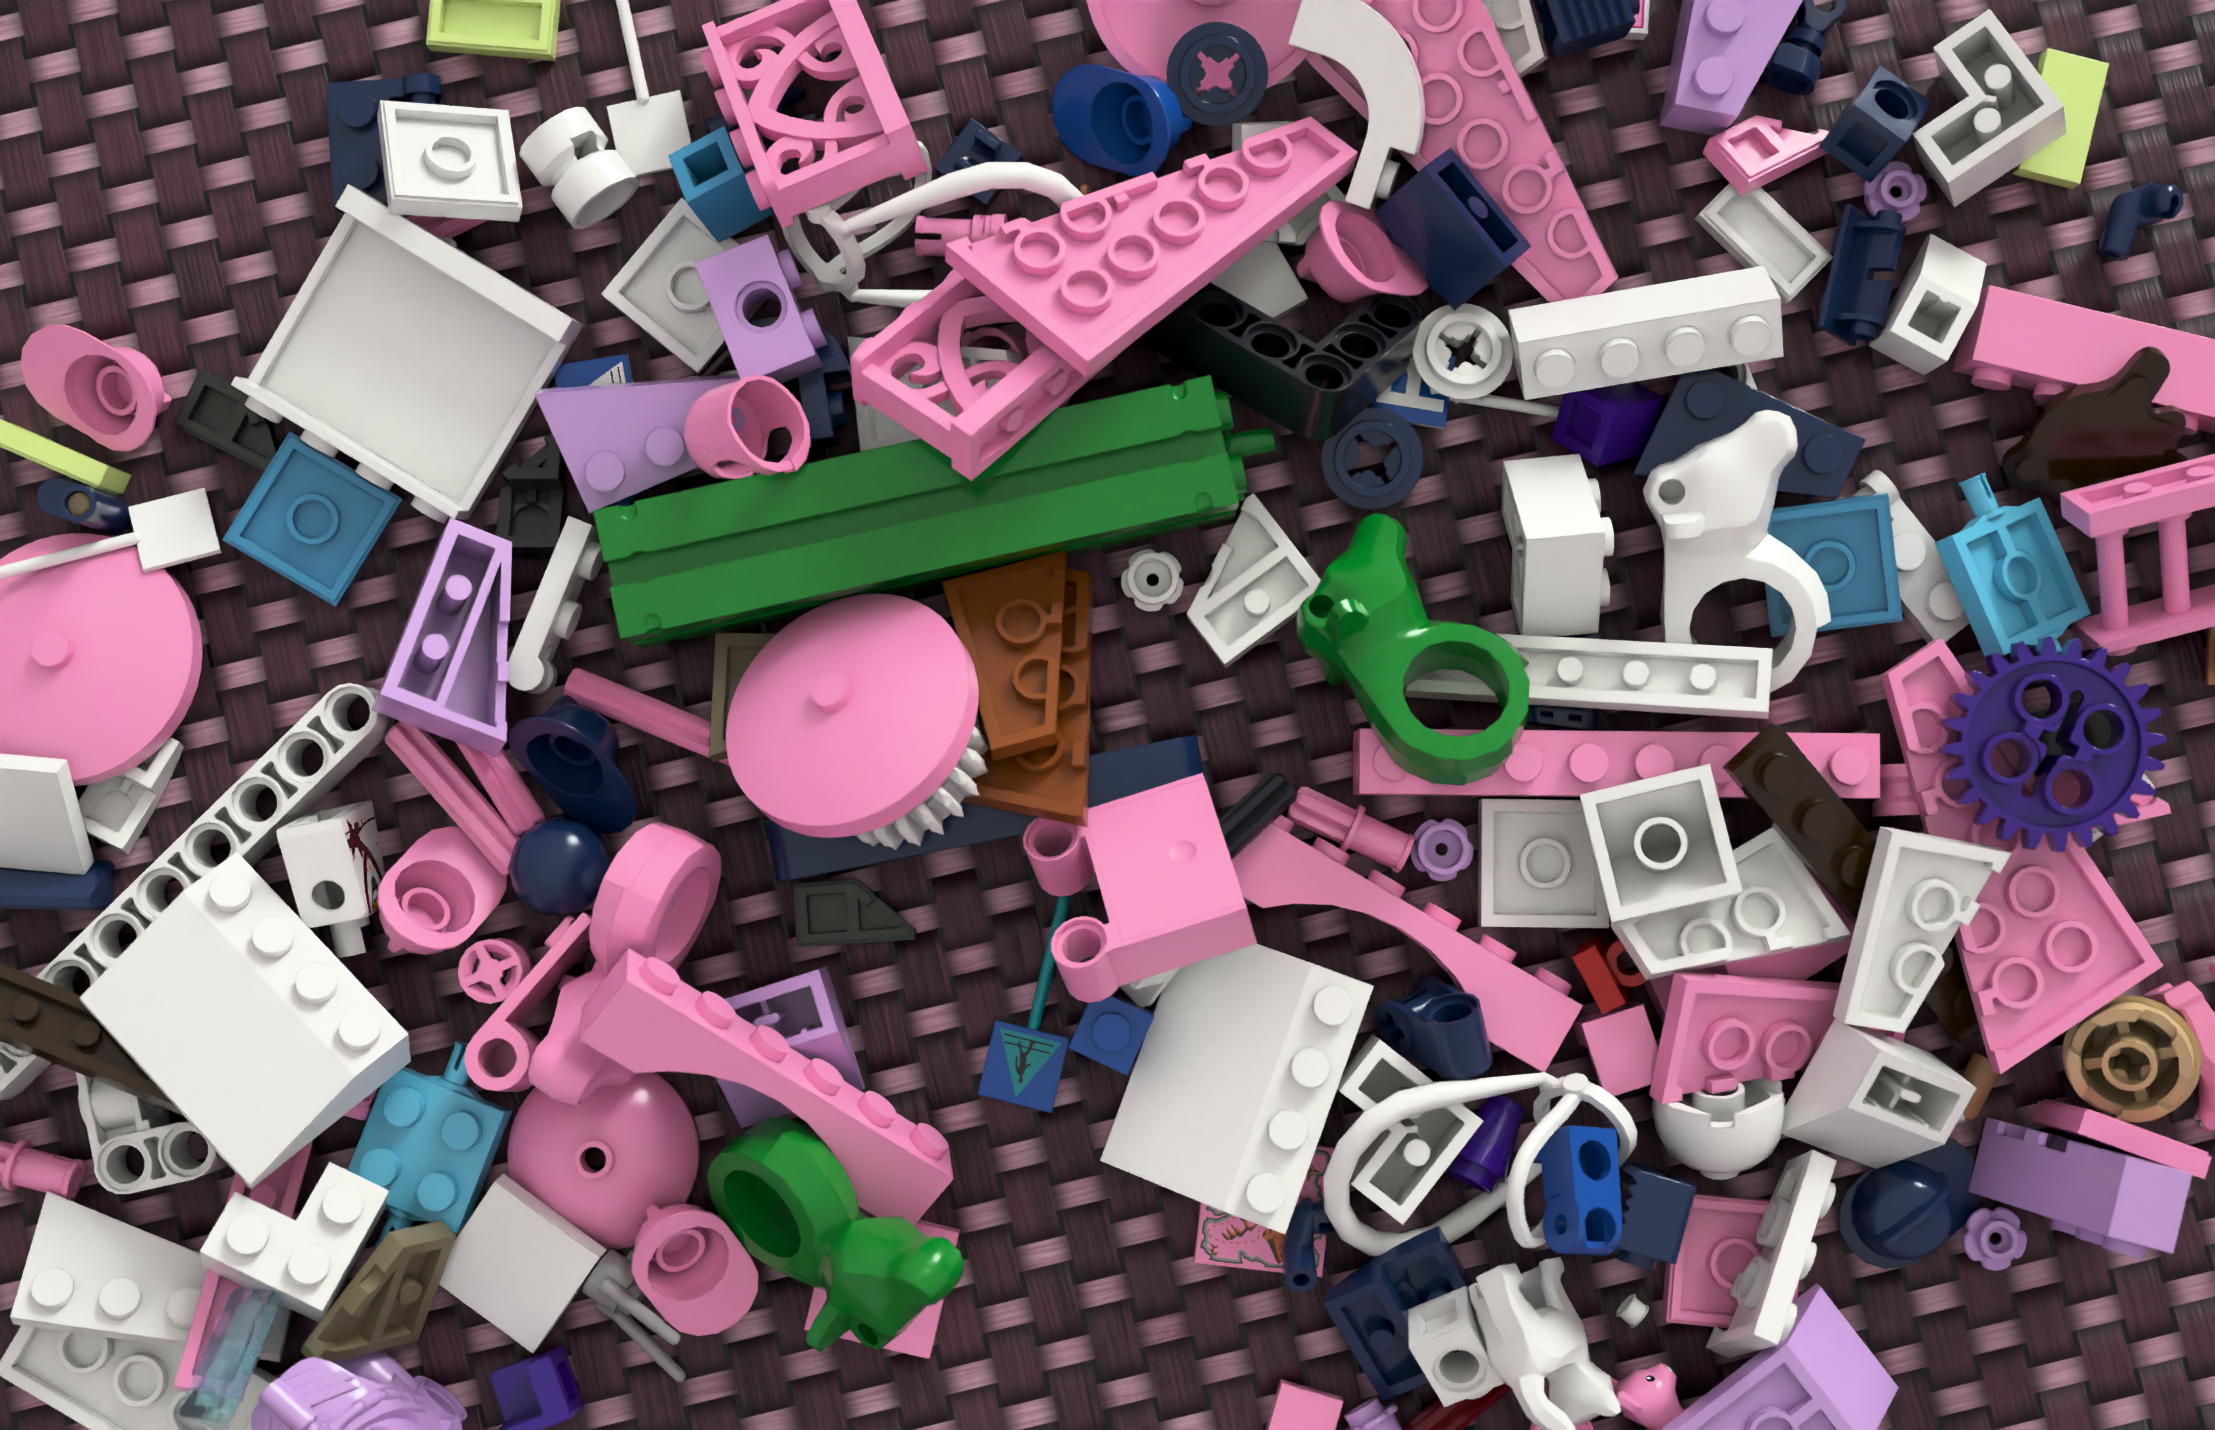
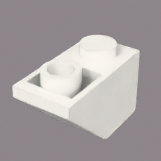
M1933 234L1928 235L1887 310L1884 328L1877 330L1875 340L1870 341L1868 346L1923 376L1946 363L1978 306L1987 263Z

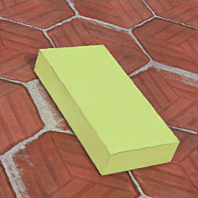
M430 0L426 45L431 51L555 61L561 0Z
M2047 48L2040 54L2037 72L2064 106L2067 133L2013 168L2012 174L2069 189H2074L2081 183L2109 63Z
M0 419L1 448L116 496L124 494L132 476L131 474Z

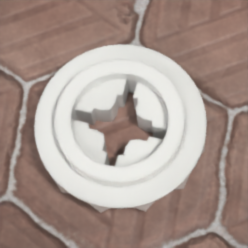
M1463 303L1455 311L1450 305L1440 307L1430 313L1420 324L1412 351L1415 375L1421 376L1429 386L1431 395L1442 394L1452 398L1456 404L1463 400L1476 398L1482 401L1488 394L1503 384L1511 369L1513 344L1509 332L1494 314L1482 307ZM1472 336L1476 337L1470 358L1477 364L1473 366L1468 362H1463L1458 368L1454 367L1452 371L1448 370L1447 368L1450 364L1448 361L1452 352L1446 346L1450 344L1452 347L1459 348L1464 342L1468 343Z

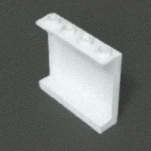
M348 184L335 205L345 214L248 378L235 376L231 385L249 395L244 405L258 415L277 424H280L283 417L304 428L305 430L300 439L313 448L331 457H335L340 450L360 462L355 471L373 484L390 490L395 483L415 495L411 505L426 516L444 524L449 516L453 519H469L536 407L538 401L534 394L540 389L547 388L584 325L407 217L389 214L387 205Z

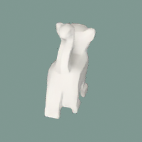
M1561 1257L1545 1259L1539 1262V1266L1522 1274L1516 1263L1500 1265L1477 1276V1283L1468 1286L1470 1302L1476 1311L1477 1322L1485 1342L1489 1364L1502 1382L1512 1388L1526 1416L1542 1430H1576L1574 1426L1590 1421L1599 1415L1615 1417L1621 1412L1619 1402L1613 1391L1611 1376L1590 1361L1584 1325L1567 1297L1560 1281L1565 1271ZM1544 1378L1549 1381V1400L1544 1393Z

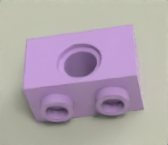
M767 234L694 263L740 379L759 374L774 378L781 384L823 367L816 349L827 345L813 308L803 312L800 310L792 289L802 286L803 282L789 249L777 252ZM763 300L780 302L781 314L775 323L767 327H756L750 324V314L757 303Z

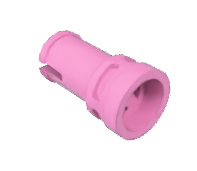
M974 215L973 219L917 216L915 233L941 234V239H915L916 256L945 257V244L964 237H968L969 241L974 243L999 234L1000 225L1008 222L1007 215Z

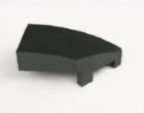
M552 432L543 438L546 445L521 466L513 463L502 472L507 485L500 490L496 536L512 542V558H551L566 522L567 464Z

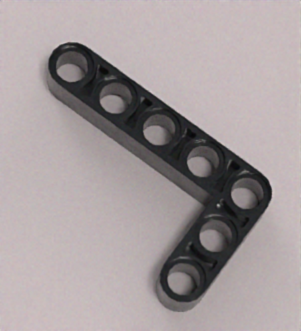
M1210 282L1140 336L1137 341L1198 377L1211 375L1212 384L1215 387L1226 391L1227 394L1291 432L1306 439L1319 441L1330 439L1337 435L1406 371L1422 321V311L1417 303L1406 296L1378 293L1364 302L1320 342L1315 343Z

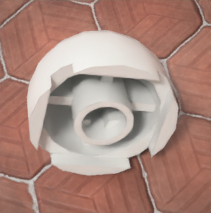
M1766 1078L1736 1083V1090L1711 1094L1707 1090L1682 1094V1101L1663 1105L1652 1099V1113L1656 1132L1669 1154L1691 1169L1699 1170L1703 1176L1710 1179L1725 1180L1734 1178L1739 1172L1754 1167L1770 1156L1780 1140L1785 1116L1784 1092L1782 1093L1781 1081L1771 1082Z

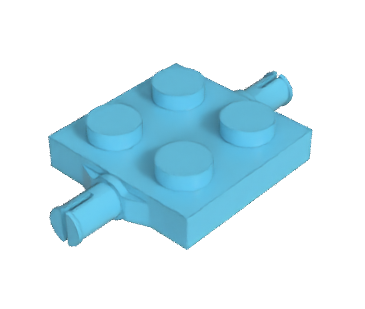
M1985 472L1958 483L1962 488L1974 519L1969 520L1962 531L1935 542V545L1984 657L1995 652L2001 656L2010 653L2011 644L2023 641L2029 649L2032 648L2035 654L2038 639L2049 636L2052 637L2055 643L2057 654H2060L2062 648L2057 638L2064 633L2071 623L2090 615L2091 611L2041 498H2036L2019 506H2002L1999 508Z
M455 1041L454 1049L443 1075L427 1076L404 1067L382 1084L348 1168V1171L389 1190L386 1207L389 1214L378 1242L375 1244L376 1248L388 1232L409 1228L412 1226L413 1221H428L430 1223L442 1221L451 1231L460 1233L473 1213L512 1110L484 1099L476 1090L467 1085L470 1076L467 1074L464 1058L466 1047L469 1043Z

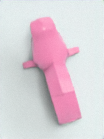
M655 822L635 832L615 856L603 877L594 904L589 928L590 949L596 959L593 969L579 977L562 976L557 987L561 991L549 1032L536 1047L531 1058L528 1070L529 1082L551 1099L577 1106L597 1088L627 1084L635 1073L579 1040L582 1006L628 948L646 959L649 957L658 958L677 971L698 938L717 896L721 877V855L714 845L686 830Z

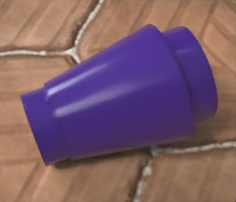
M1502 1095L1488 1097L1475 1114L1483 1120V1123L1445 1171L1477 1190L1492 1194L1497 1182L1505 1183L1521 1124L1520 1120L1525 1109Z

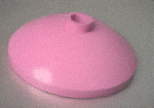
M658 1072L635 1073L627 1084L599 1087L577 1106L555 1101L535 1087L526 1097L514 1118L507 1151L510 1179L602 1245L607 1251L635 1245L636 1235L642 1224L647 1220L646 1208L652 1203L660 1209L678 1203L686 1204L698 1177L701 1155L698 1127L688 1103L676 1087ZM589 1147H597L604 1152L606 1163L602 1170H594L587 1165L585 1154Z

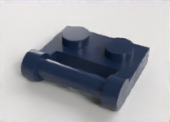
M413 73L405 75L403 78L326 83L333 207L338 212L345 213L335 207L348 184L366 192L388 206L377 118L380 100L436 104V101L442 98L441 77L438 75Z

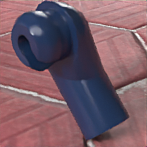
M2155 181L2119 194L2111 203L2096 253L2111 260H2127L2138 229L2160 222L2163 219L2174 218L2180 213L2184 202L2181 190L2174 184H2164Z

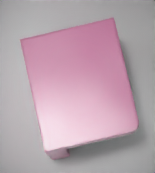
M1629 1001L1605 1014L1598 1011L1575 1019L1573 1028L1578 1043L1588 1048L1600 1087L1611 1095L1617 1096L1651 1085L1658 1047L1644 1004Z

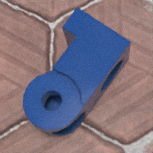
M1572 1125L1558 1128L1543 1145L1533 1163L1542 1164L1544 1199L1547 1200V1206L1543 1215L1545 1240L1549 1248L1555 1253L1606 1256L1615 1250L1622 1235L1623 1222L1617 1130Z

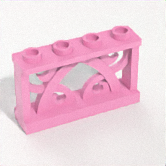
M780 0L716 27L714 21L702 25L710 48L699 52L714 88L724 85V88L714 92L729 128L736 125L740 126V128L729 132L731 140L744 169L755 166L756 169L745 174L747 183L759 210L763 211L772 207L782 229L795 224L792 217L896 173L901 172L904 180L929 171L910 122L857 0ZM776 46L783 48L778 55L769 49ZM834 51H841V54L835 60L825 62L828 54ZM755 55L758 60H762L754 68L746 69L740 66L741 61ZM819 55L824 62L815 59V57ZM802 70L814 78L826 81L846 80L859 76L846 83L832 96L824 112V122L798 119L776 111L788 87ZM743 88L754 89L749 103ZM852 105H864V108L855 114L845 111ZM845 111L844 115H845V120H846V121H841V122H840L841 116H842L843 112ZM761 135L775 141L768 151ZM816 150L825 151L822 160L813 163L816 157ZM791 158H800L798 162L799 170L787 175L781 173V167L784 162Z
M1023 218L1027 224L1031 223L1028 219ZM953 269L939 286L920 301L909 304L895 321L875 337L867 338L858 346L850 359L853 399L863 406L870 404L951 458L952 468L972 481L1124 350L1088 378H1085L1026 329V346L1030 356L1022 363L988 361L965 369L960 352L965 329L980 325L1018 321ZM918 363L923 366V368L918 371L909 372ZM909 372V381L913 383L929 384L938 381L940 378L942 382L928 388L911 389L900 382L899 379ZM1000 379L991 389L987 388V380ZM949 399L958 416L955 418L935 404Z

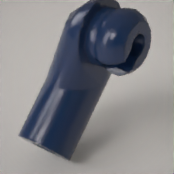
M1310 1197L1296 1204L1281 1246L1285 1284L1290 1290L1295 1292L1309 1291L1317 1284L1313 1235L1320 1234L1325 1236L1335 1231L1324 1211V1199L1311 1202Z

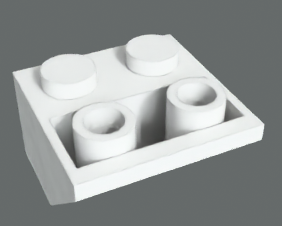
M1835 1018L1785 1106L1781 1134L1878 1169L1944 1145L1977 1088L1932 1053L1867 1027L1844 1024Z

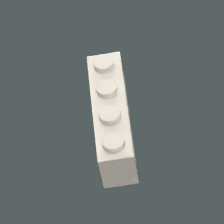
M1764 266L1508 310L1514 367L1524 400L1784 357L1781 298Z

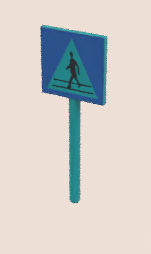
M1070 895L1058 896L1027 1027L995 1020L978 1095L1049 1113L1053 1111L1070 1038L1040 1031L1039 1029L1055 966V959L1051 952V940L1055 931L1066 920L1071 899Z

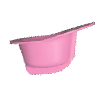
M1331 200L1320 208L1319 225L1308 237L1304 250L1305 256L1296 267L1299 277L1318 283L1330 297L1340 303H1356L1378 293L1415 296L1420 295L1429 287L1425 274L1404 249L1395 245L1388 237L1384 224L1374 214L1377 209H1366Z
M47 325L32 333L22 348L21 371L25 385L37 403L56 418L113 451H132L145 444L154 431L157 415L167 410L172 401V398L164 391L163 380L156 365L145 354L130 347H111L92 335L68 325Z
M449 826L434 829L419 838L386 872L379 884V919L385 934L390 938L387 949L393 954L404 949L410 953L429 955L457 947L475 932L497 907L507 888V875L501 874L460 827Z
M653 1203L646 1208L647 1220L642 1224L636 1235L635 1249L632 1254L631 1272L638 1287L662 1317L679 1332L703 1336L717 1334L735 1325L750 1310L758 1292V1271L749 1253L727 1224L712 1212L704 1211L699 1206L685 1203L668 1205L662 1209Z

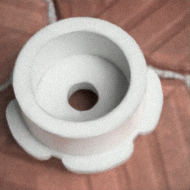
M1152 549L1138 551L1129 559L1130 566L1122 573L1121 586L1124 594L1129 598L1132 597L1139 609L1150 612L1159 611L1164 604L1176 602L1182 593L1184 583L1179 577L1181 566L1173 555L1168 552L1155 553ZM1151 574L1159 578V582L1155 586L1148 585L1146 581L1147 577Z

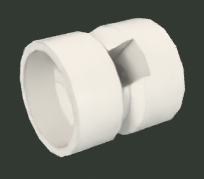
M585 107L567 109L548 119L527 137L519 153L543 187L554 186L551 199L574 229H584L593 226L609 217L632 197L639 185V180L617 150H605L608 138Z

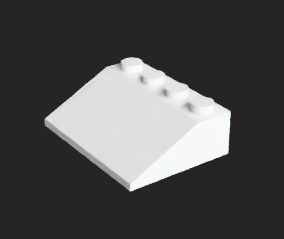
M238 852L183 890L79 997L86 1009L250 1189L255 1187L411 1062L409 1034Z
M1257 943L1181 967L1159 996L1154 1010V1019L1143 1040L1100 1161L1228 1214L1286 1234L1374 986Z

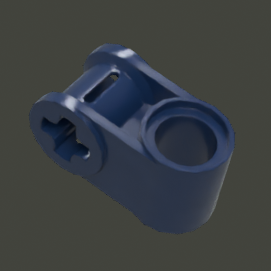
M1430 975L1419 981L1417 990L1401 1000L1395 1002L1388 999L1375 1008L1374 1013L1377 1027L1390 1048L1399 1055L1408 1056L1436 1071L1443 1078L1450 1080L1473 1078L1486 1071L1493 1062L1479 999L1473 994L1462 992L1446 984L1437 976Z

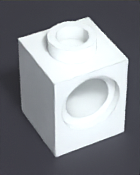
M1467 1286L1408 1309L1409 1349L1444 1407L1464 1399L1480 1398L1491 1391L1492 1388L1504 1384L1489 1364L1485 1342L1477 1322L1475 1308L1470 1302V1292ZM1455 1350H1463V1352H1453V1351H1455Z

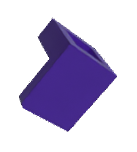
M1637 382L1565 393L1551 439L1575 454H1580V457L1597 467L1640 456L1656 424L1664 397Z
M564 1345L496 1369L490 1375V1380L505 1423L498 1430H542L571 1419L585 1405Z

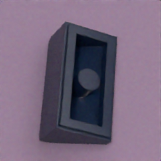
M94 860V863L85 875L0 867V909L105 910L113 902L114 863L110 860Z

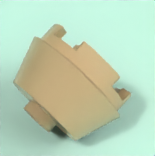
M2118 996L2068 1029L2062 1049L2063 1065L2067 1078L2078 1096L2098 1111L2128 1123L2152 1121L2167 1115L2181 1106L2194 1091L2201 1073L2200 1047L2190 1026L2168 1006L2141 996Z

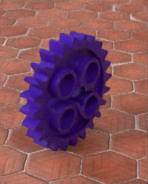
M2051 636L2039 638L2034 657L2023 641L2013 643L2010 647L2012 661L2010 664L1997 652L1987 655L1985 658L1991 675L1986 676L1975 670L1967 671L1964 676L1974 690L1972 695L1952 693L1949 696V700L1962 710L1961 717L1941 719L1940 721L1941 726L1957 733L1956 742L1946 743L1938 747L1939 753L1957 756L1958 765L1942 774L1943 778L1946 780L1964 779L1967 785L1954 799L1957 804H1967L1978 801L1981 804L1972 821L1976 825H1984L1995 818L1999 819L1996 829V838L1999 840L2008 841L2018 829H2021V843L2024 849L2035 850L2040 843L2043 833L2046 835L2050 850L2054 852H2064L2068 833L2071 834L2079 847H2091L2093 845L2091 827L2093 826L2105 836L2119 834L2112 815L2117 813L2126 818L2137 819L2140 813L2130 800V797L2133 794L2154 796L2156 790L2142 779L2144 771H2158L2165 768L2164 763L2148 756V747L2167 742V736L2147 732L2146 723L2156 719L2162 714L2160 708L2140 709L2137 703L2150 689L2149 685L2145 683L2126 687L2123 681L2127 677L2131 665L2126 662L2118 664L2109 670L2105 669L2104 665L2108 649L2104 647L2095 648L2085 659L2081 658V640L2077 638L2067 640L2060 654H2057L2056 646ZM2032 681L2040 683L2050 694L2051 703L2049 710L2040 718L2032 717L2025 711L2022 705L2021 697L2023 690ZM2074 691L2081 694L2079 705L2068 716L2056 735L2055 742L2064 747L2062 755L2047 756L2043 760L2047 747L2038 741L2040 734L2054 733L2059 729L2069 705L2070 695ZM2093 712H2098L2105 716L2111 726L2110 739L2101 748L2093 747L2084 736L2083 726L2085 720ZM2002 740L2012 743L2017 748L2020 756L2017 770L2008 777L1998 774L1991 765L1990 759L1992 749ZM2042 762L2034 782V790L2026 798L2021 794V789L2025 781L2031 777L2039 763ZM2065 770L2070 771L2076 776L2081 790L2076 802L2067 808L2060 805L2052 793L2054 779Z

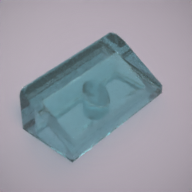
M239 1288L230 1294L179 1408V1415L183 1419L215 1430H229L280 1313L282 1305L280 1293L272 1290Z

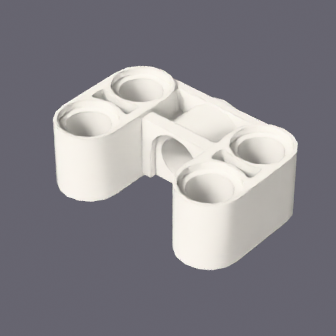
M76 1072L79 1087V1108L82 1119L87 1127L94 1162V1172L98 1182L106 1190L115 1194H131L193 1180L216 1172L228 1165L207 1141L208 1155L203 1163L196 1161L190 1155L188 1150L189 1137L193 1131L199 1132L187 1119L171 1123L168 1109ZM130 1146L137 1148L144 1158V1170L140 1177L133 1175L126 1165V1153Z

